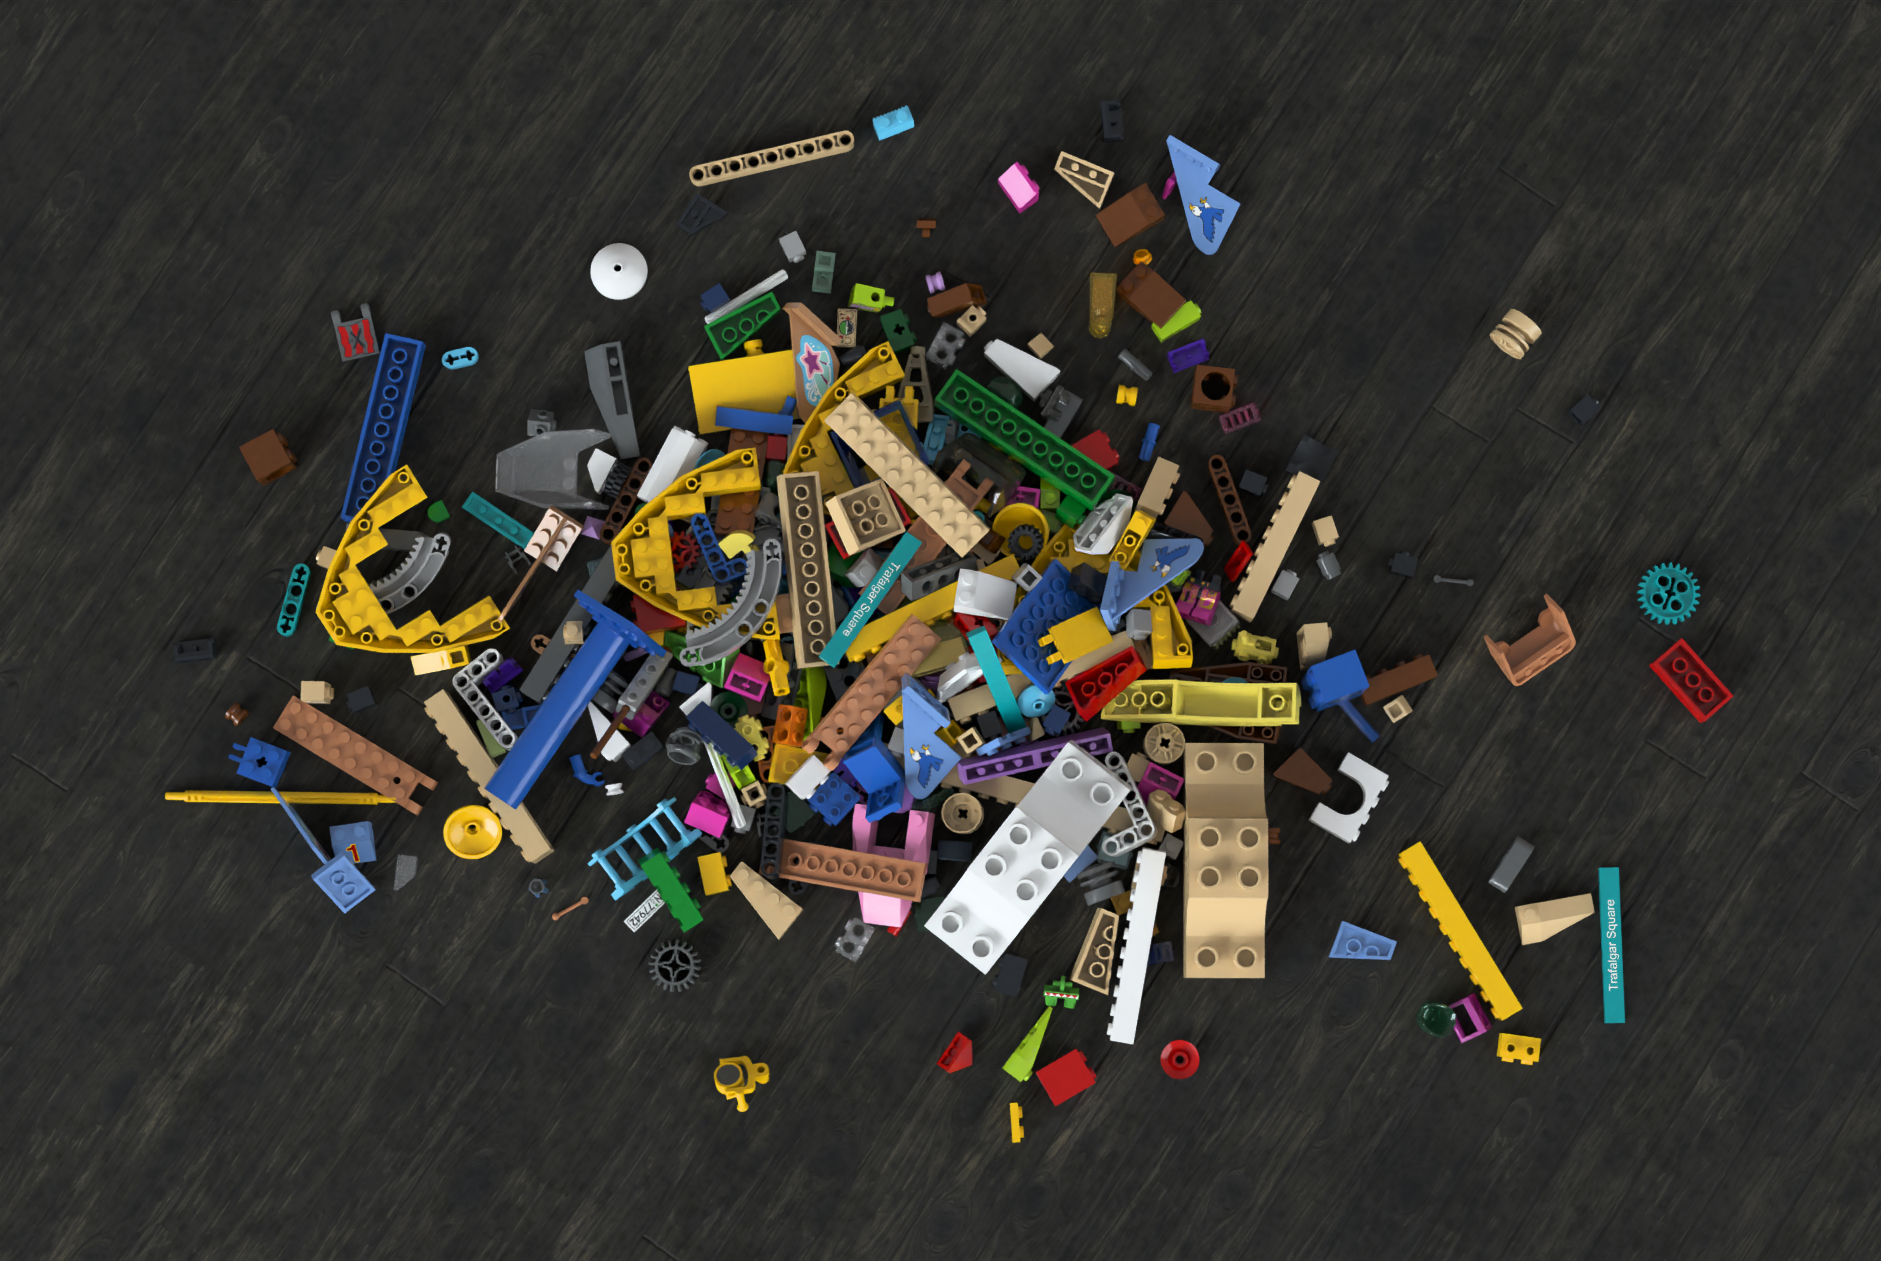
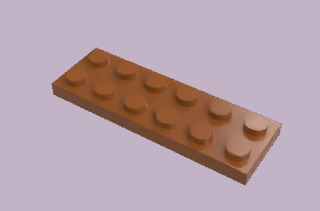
M732 428L727 454L735 450L756 448L760 485L762 486L768 436H770V433ZM761 490L720 495L715 535L727 536L735 530H746L754 535L756 523L754 513L759 505Z

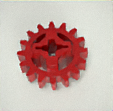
M684 531L680 535L678 532H674V537L670 536L673 560L677 559L679 565L673 563L676 573H680L681 569L683 570L686 565H689V568L693 570L692 564H699L696 558L702 556L698 553V550L701 548L699 545H696L698 543L697 539H692L693 535L690 533L686 536ZM682 540L688 541L690 545L684 546V542H682ZM680 549L684 550L681 552V556L677 554L680 552Z

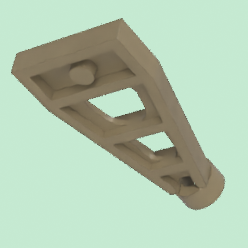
M912 346L910 347V355L904 372L905 376L902 379L897 398H905V386L920 387L923 393V401L919 403L918 423H934V400L925 361V347ZM912 369H921V382H910Z

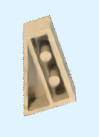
M1061 151L1054 168L1055 171L1095 206L1101 209L1115 175L1114 172Z
M1158 456L1134 513L1137 510H1142L1154 518H1157L1158 514H1163L1166 507L1163 502L1165 499L1169 500L1173 491L1170 486L1172 483L1176 484L1180 475L1177 473L1179 465Z

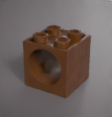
M1197 365L1194 371L1190 409L1228 413L1230 408H1233L1236 399V394L1233 393L1238 380V375H1235V369ZM1210 378L1219 379L1227 387L1228 395H1224L1219 400H1211L1202 392L1201 384L1207 382Z
M274 429L239 447L254 477L263 486L297 469L295 463L298 460L289 448L287 449L286 446L289 445L287 439Z

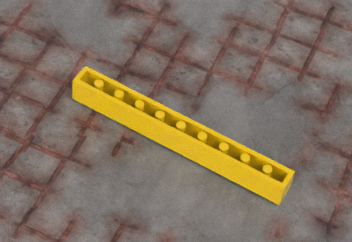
M1012 554L979 571L1016 582L1011 577L1020 567ZM958 581L863 626L845 652L849 661L855 660V662H859L866 657L865 655L871 652L873 654L880 652L911 614L916 616L927 627L933 626L935 621L939 619L946 620L950 618L954 612Z
M1421 841L1399 853V863L1404 869H1408L1410 881L1413 885L1417 884L1420 892L1418 893L1424 902L1427 901L1430 905L1429 912L1433 918H1438L1441 923L1439 925L1440 930L1444 935L1449 936L1451 948L1454 952L1458 951L1461 958L1459 960L1465 969L1468 968L1471 972L1469 977L1475 986L1479 985L1482 990L1480 995L1483 1000L1490 1003L1492 1007L1490 1011L1494 1018H1499V1020L1503 1021L1523 1009Z

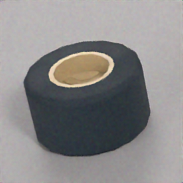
M938 841L937 859L971 861L972 842Z

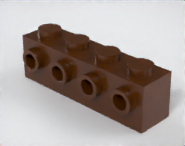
M1422 653L1412 657V662L1406 664L1405 661L1395 664V669L1390 671L1388 668L1382 669L1373 678L1370 675L1366 676L1370 687L1360 695L1364 706L1436 678L1438 674L1430 656H1424Z

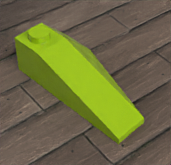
M823 666L802 669L794 706L808 709L803 742L820 722L827 686L826 672Z
M1050 1006L1002 1067L1020 1082L1023 1079L1027 1081L1033 1073L1031 1068L1033 1067L1053 1009Z

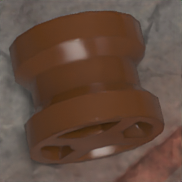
M236 702L229 708L225 718L231 719L234 725L238 727L247 718L249 711L240 708V704Z
M1268 828V844H1280V839L1278 838L1280 828Z

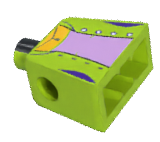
M856 283L850 292L848 308L879 312L882 307L892 309L894 298L884 296V289Z

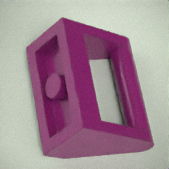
M1475 993L1443 1008L1461 1043L1492 1028ZM1461 1004H1464L1477 1028V1031L1467 1036L1452 1010Z

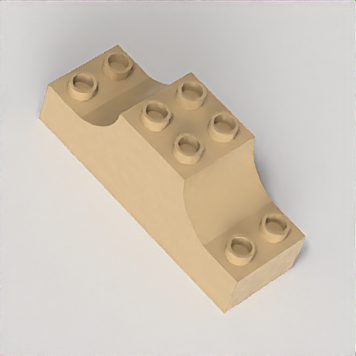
M1185 743L1183 751V778L1185 779L1183 782V807L1186 810L1183 821V978H1265V915L1268 900V819L1264 798V743Z

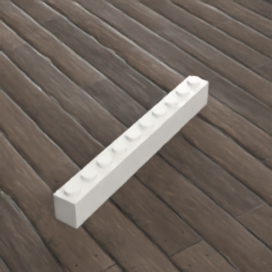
M1142 847V852L1138 851L1136 863H1140L1139 871L1135 870L1133 882H1136V888L1131 890L1130 901H1133L1132 909L1128 908L1126 920H1129L1130 923L1129 928H1125L1123 939H1126V946L1121 948L1120 953L1123 964L1118 966L1117 977L1120 978L1119 985H1115L1113 995L1117 999L1116 1004H1112L1110 1016H1113V1022L1108 1024L1107 1035H1110L1111 1041L1128 1044L1134 1043L1166 851Z

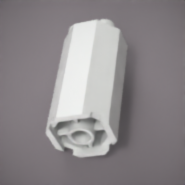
M674 426L637 497L645 503H649L679 477L693 471L697 460L705 453L709 443L700 438L696 439L695 434L690 431H684Z

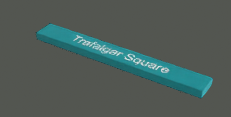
M906 531L819 655L820 659L835 668L922 544L921 541Z
M1619 867L1598 868L1604 1023H1625Z

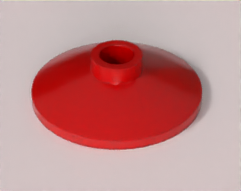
M1172 1041L1165 1046L1161 1053V1066L1165 1073L1172 1078H1188L1196 1072L1199 1066L1198 1051L1187 1041ZM1177 1056L1183 1057L1182 1063L1176 1062Z

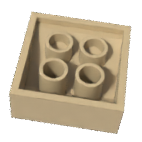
M882 478L837 495L825 502L849 556L906 531Z

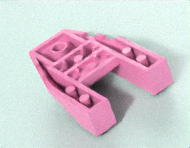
M855 804L852 822L853 851L926 863L927 874L935 814L910 810L905 849L875 846L879 820L869 823L865 818L867 805ZM858 892L864 923L902 927L912 906V901Z

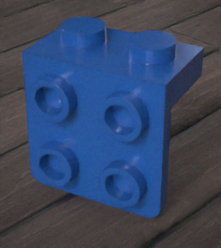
M831 773L829 778L807 799L810 802L808 807L816 814L820 811L824 815L822 819L830 827L833 824L837 827L843 817L860 800V795L836 773Z

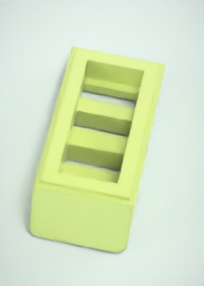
M477 720V726L489 755L494 758L506 753L505 749L497 742L482 721Z

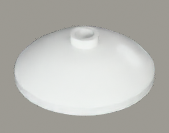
M615 243L602 248L596 254L591 264V279L594 286L601 294L611 299L622 300L634 296L643 288L647 279L648 269L643 255L636 248L628 244ZM616 266H621V270L618 272L614 269Z

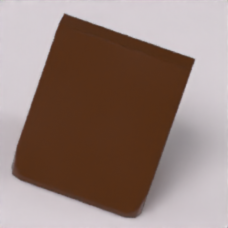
M990 528L977 543L989 552L996 554L1006 538Z

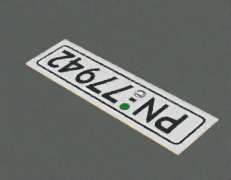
M656 890L624 921L633 932L640 928L665 903L658 891Z

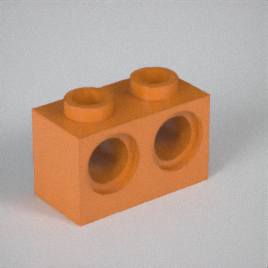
M779 704L772 743L801 747L808 709Z

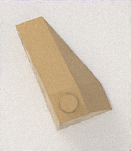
M1591 893L1515 907L1522 945L1542 942L1595 913Z

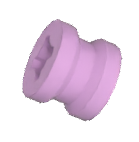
M936 272L933 276L926 275L930 294L935 293L936 290H945L941 272Z

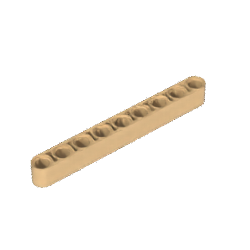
M840 131L692 167L689 175L695 186H705L848 152L854 147V136L849 131ZM843 138H849L851 142L847 145H844L841 143V140ZM825 142L832 143L830 149H824L822 145ZM808 146L814 148V151L810 154L804 152V149ZM794 151L796 154L794 157L788 158L786 153ZM770 155H775L777 160L769 162L767 158ZM753 159L759 161L755 167L749 165V162ZM733 164L740 165V169L737 171H732L730 168ZM715 168L722 170L720 175H713L712 171ZM698 172L704 174L700 180L694 179V175Z

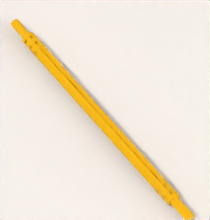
M185 790V792L165 793L166 800H184L185 802L280 803L273 792ZM279 792L288 803L378 805V803H396L393 801L396 798H388L384 795H378V793Z

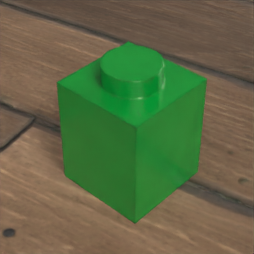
M1067 495L1057 508L1054 517L1074 529L1077 524L1081 525L1084 522L1087 507Z

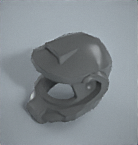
M689 726L680 727L670 733L665 743L668 757L674 762L683 765L697 763L701 759L699 752L704 744L700 737L701 734L699 732L694 733Z

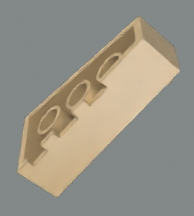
M1327 623L1304 624L1298 630L1297 643L1300 671L1308 670L1311 666L1325 661L1329 641L1332 639L1331 627H1328Z
M742 861L730 875V878L778 940H780L803 909Z
M1097 908L1069 980L1108 995L1119 915L1102 908Z

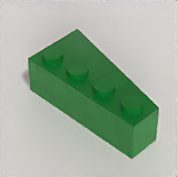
M770 292L705 325L704 328L721 361L727 359L743 343L780 313L781 308L773 292Z
M656 848L638 860L653 886L657 888L662 900L667 903L673 917L677 918L683 932L703 921L699 911L701 905L695 897L693 899L688 893L691 890L685 882H680L678 878L681 875L675 866L673 868L670 867L668 862L671 860L665 851L661 853L659 848Z

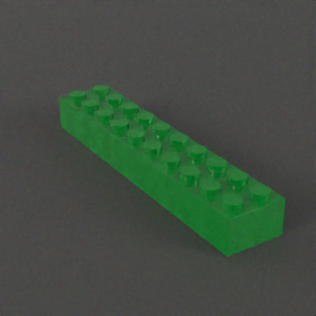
M957 369L934 400V406L1066 495L1071 496L1086 506L1090 511L1095 509L1114 482V474Z

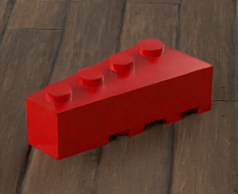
M1130 646L1066 681L1065 684L1077 712L1087 722L1141 676L1147 668L1140 653L1133 646Z

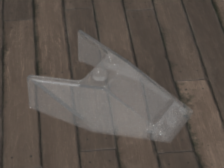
M596 429L544 432L497 453L496 492L542 508H550L552 505L557 509L608 510V505L577 494V463L580 451L611 438V433Z

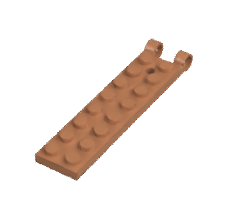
M963 459L945 484L973 511L994 482L986 477L977 490L962 479V476L971 466L969 462ZM920 516L907 532L921 541L922 544L902 572L933 561L947 544ZM886 558V559L884 560V562L880 565V568H881L882 565L885 563V561L887 560V558ZM901 574L877 606V609L885 615L892 613L906 596L901 592ZM873 578L869 581V583L862 588V590L858 593L859 595L863 594V592L866 590V588L873 580Z
M911 614L813 732L804 740L801 747L810 754L815 751L821 740L832 749V752L824 759L823 765L830 771L834 770L839 765L840 759L902 687L901 677L906 672L911 676L942 638ZM839 727L843 728L841 734L836 732Z
M294 695L273 727L384 796L396 798V800H393L394 802L416 815H419L423 807L410 800V797L418 784L421 783L434 791L438 784L437 781L311 705L301 701V699ZM395 777L401 779L399 784L394 783Z
M784 839L782 870L779 878L920 902L927 864ZM798 857L799 863L795 865L793 861ZM760 864L759 874L764 875V874L761 872V864ZM769 866L767 868V873H773L775 867Z

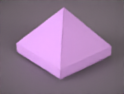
M587 516L581 534L600 540V530L605 521Z

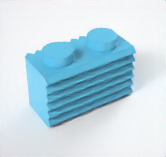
M905 105V107L898 108L894 112L891 111V113L888 112L883 116L880 115V117L873 118V126L880 141L913 128L914 120L908 106Z

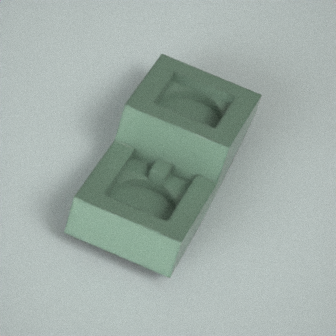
M817 251L812 291L831 293L836 253Z

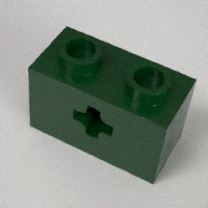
M899 309L880 316L882 327L894 354L909 350L910 347L915 346L914 342L917 340L914 331H909L907 324H910L907 313L903 314L902 310ZM899 327L902 330V335L895 333L896 328Z

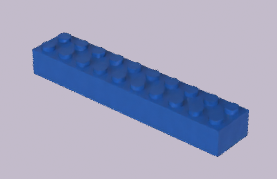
M385 333L341 514V519L346 522L353 520L389 475L396 471L426 347L423 341Z

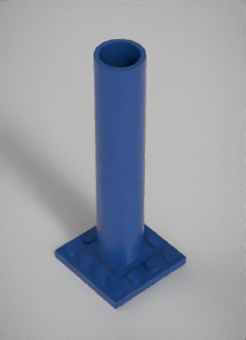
M577 590L574 597L579 600L578 604L593 615L592 619L597 622V625L484 787L488 792L515 810L629 645L634 648L642 647L650 655L655 656L657 654L662 658L667 652L635 624L580 590Z

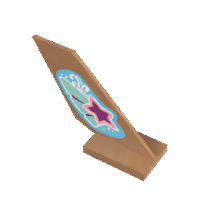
M786 303L782 309L790 316L798 417L806 423L827 389L837 381L840 363L832 346H838L842 339L804 304Z

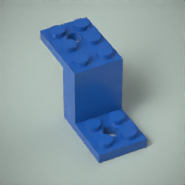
M881 712L843 757V763L869 794L865 815L869 823L880 820L885 815L897 812L902 808L905 789V770L881 741L884 716Z

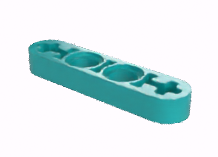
M297 564L293 568L280 613L277 630L285 637L292 636L296 631L310 581L311 570L305 564ZM302 568H304V571L307 572L306 575H302L301 581L304 582V585L299 582H294L295 579L299 580L300 575L297 573V571L302 570ZM294 586L301 587L302 592L299 596H293L292 588ZM290 604H294L297 607V611L292 615H289L286 611L287 606ZM284 616L294 618V621L289 620L288 626L291 627V630H287L286 633L282 629V625H286L288 621L284 619Z

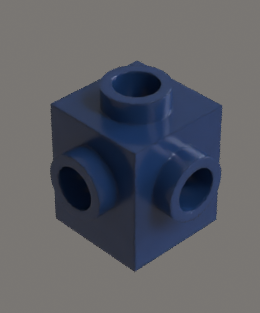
M511 685L501 687L499 692L492 693L498 713L506 711L507 714L517 712V708L522 707V693L515 687L511 688Z

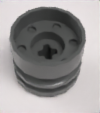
M612 670L592 700L613 714L618 704V701L614 698L615 695L622 696L623 693L620 691V688L627 689L629 685L622 676Z
M1114 861L1098 863L1085 868V870L1077 874L1078 879L1087 877L1088 880L1081 883L1080 886H1090L1091 888L1084 893L1088 906L1126 892L1121 880L1112 881V877L1119 873L1118 870L1109 873L1108 869L1116 866Z

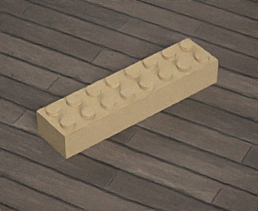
M1300 471L1297 476H1292L1287 486L1290 490L1289 492L1285 491L1279 502V505L1282 507L1274 512L1270 521L1273 525L1272 527L1268 526L1262 537L1265 540L1264 543H1260L1254 553V556L1257 558L1255 561L1251 560L1245 572L1248 576L1247 578L1243 577L1237 588L1240 593L1239 595L1235 594L1230 602L1229 607L1232 608L1231 613L1249 623L1254 619L1320 483L1319 480Z

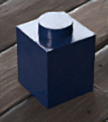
M720 283L700 295L702 299L700 304L705 312L709 310L712 313L730 302Z
M677 671L673 690L693 696L703 687V682H700L701 677Z
M1053 705L1042 725L1045 727L1044 731L1052 736L1055 734L1060 735L1071 714Z

